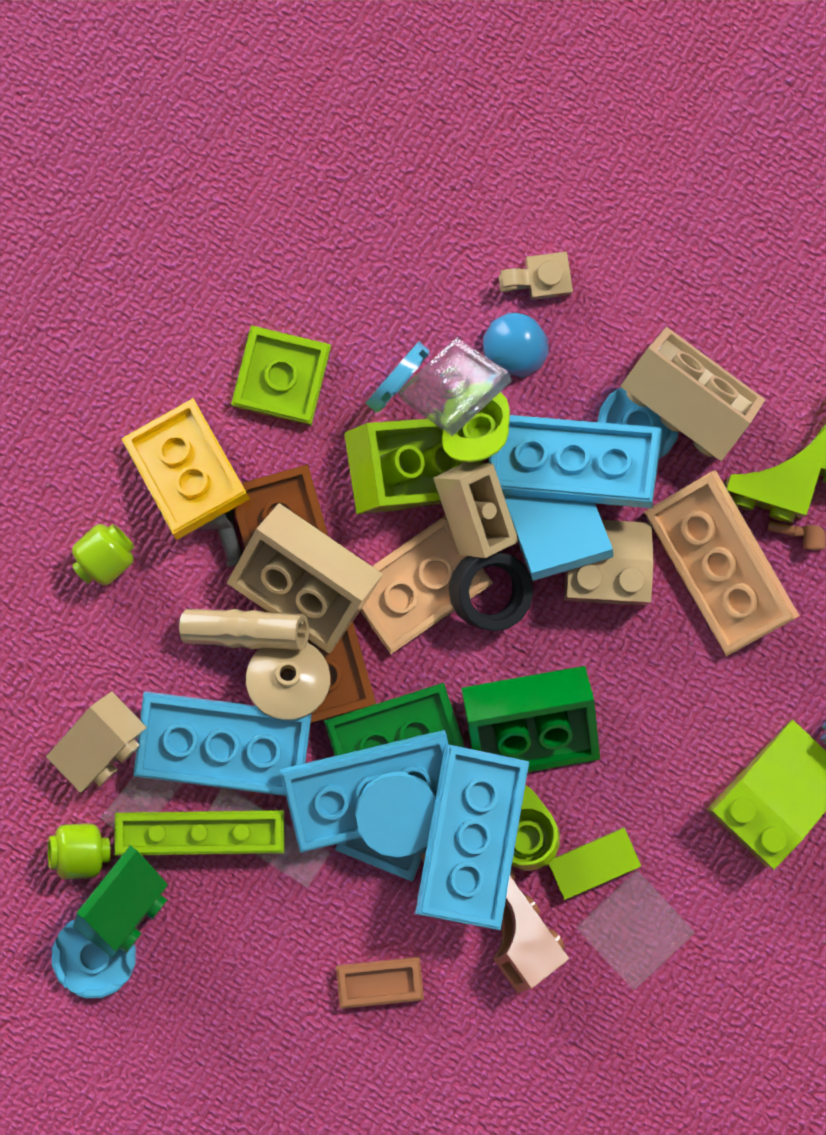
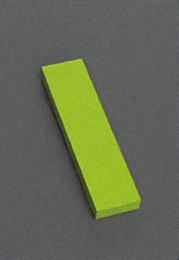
M284 810L115 813V855H123L130 845L141 855L285 853Z

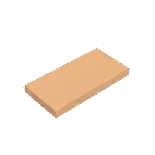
M716 470L644 511L726 656L800 616Z

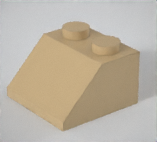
M602 520L613 548V557L565 571L564 601L647 606L651 603L653 579L651 524L645 522Z

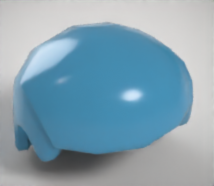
M507 313L491 322L483 336V352L491 366L499 372L523 378L542 368L549 354L548 337L538 322L528 315Z

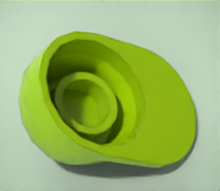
M525 785L512 866L523 871H532L547 866L556 857L560 847V832L551 813L536 793Z

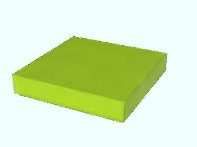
M251 325L231 403L232 407L312 426L331 351V344Z

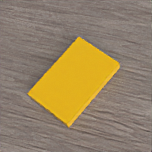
M194 398L121 438L176 540L250 499Z

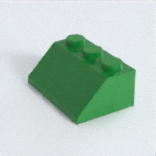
M585 666L461 688L471 749L529 761L528 772L600 760L595 702Z

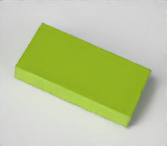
M623 827L556 856L549 863V866L563 899L566 900L641 867V864Z

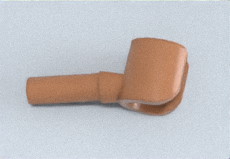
M774 521L769 522L768 531L794 537H803V550H823L825 548V531L820 526L809 525L801 527Z

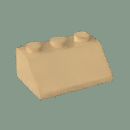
M668 327L648 347L620 386L627 391V396L632 402L640 407H648L660 416L661 422L667 428L674 432L681 431L694 441V446L701 453L708 457L715 456L720 461L723 460L747 429L765 402L763 397Z
M278 503L256 528L227 584L269 613L305 615L309 624L308 639L330 654L370 597L383 574Z

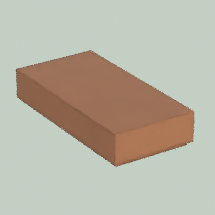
M420 956L336 965L340 1009L424 1000Z

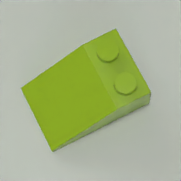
M444 418L366 423L344 433L356 514L397 511L442 504L433 478L465 463L450 458L444 451L442 443Z
M791 719L706 810L763 865L775 870L826 812V750Z

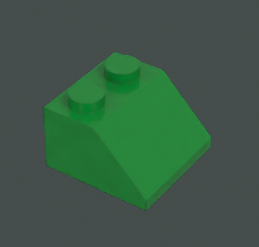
M130 845L78 910L73 928L112 958L115 957L120 949L127 954L142 934L136 928L146 916L153 920L168 901L163 896L168 884L146 859Z

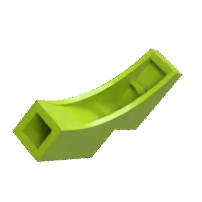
M826 423L811 443L788 461L759 472L731 474L725 480L724 485L736 506L749 511H753L754 506L770 510L769 517L786 523H793L794 518L800 520L807 516L818 476H824L823 482L826 483Z

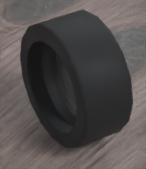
M497 552L487 558L467 556L460 561L452 573L449 584L450 602L457 615L471 626L490 631L509 629L521 621L530 608L533 597L532 578L525 565L513 555ZM497 566L505 570L511 578L512 593L510 601L497 614H482L470 602L469 590L471 581L483 567Z

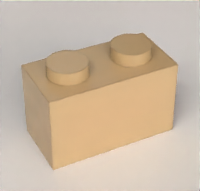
M465 462L433 478L459 555L487 558L519 542L494 464Z
M111 691L89 707L46 757L82 793L94 782L98 787H101L118 771L113 764L117 760L123 763L140 747L136 739L147 727Z

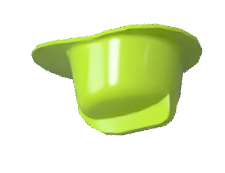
M489 386L471 387L455 395L446 406L444 414L442 443L446 454L460 462H477L498 453L506 444L509 435L510 409L507 398L499 390Z

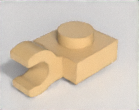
M567 252L528 256L525 259L526 269L501 270V275L498 276L500 292L529 288L531 300L567 296L573 292Z

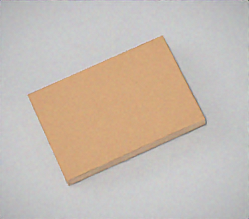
M446 515L372 566L383 575L360 611L391 655L455 611L450 602L449 584L453 571L460 561L467 556L459 555ZM483 568L476 573L471 581L469 590L470 600L493 584Z

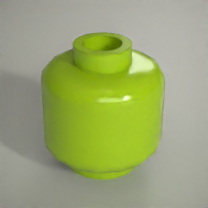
M97 524L73 545L72 553L77 562L72 565V568L87 584L94 580L101 585H109L132 565L134 558L131 551L135 547L125 533L115 524H111L109 527Z
M92 823L60 825L55 832V836L48 837L49 869L56 870L58 876L64 880L97 877L101 871L102 863L110 862L109 838H101L99 828Z

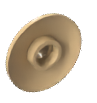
M307 643L303 650L260 648L252 657L247 668V691L252 702L264 714L278 720L290 721L301 719L315 712L326 699L330 687L329 667L324 656L309 643ZM284 669H292L295 671L296 676L291 681H285L280 677V673Z

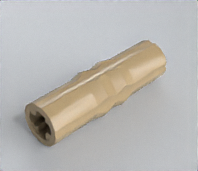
M185 609L180 618L179 633L181 640L185 644L216 645L229 648L245 647L248 649L303 650L309 638V624L307 617L303 614L267 613L258 610L242 611L238 609Z

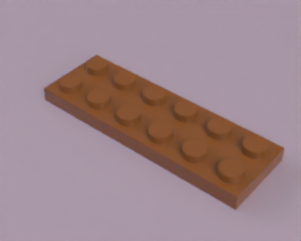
M308 464L241 483L250 499L235 507L234 511L245 548L256 528L278 503L328 536ZM353 622L330 654L308 639L307 643L313 645L324 656L330 671L328 694L322 705L312 713L311 723L376 704ZM284 669L281 672V677L285 681H291L296 676L295 671L292 669Z

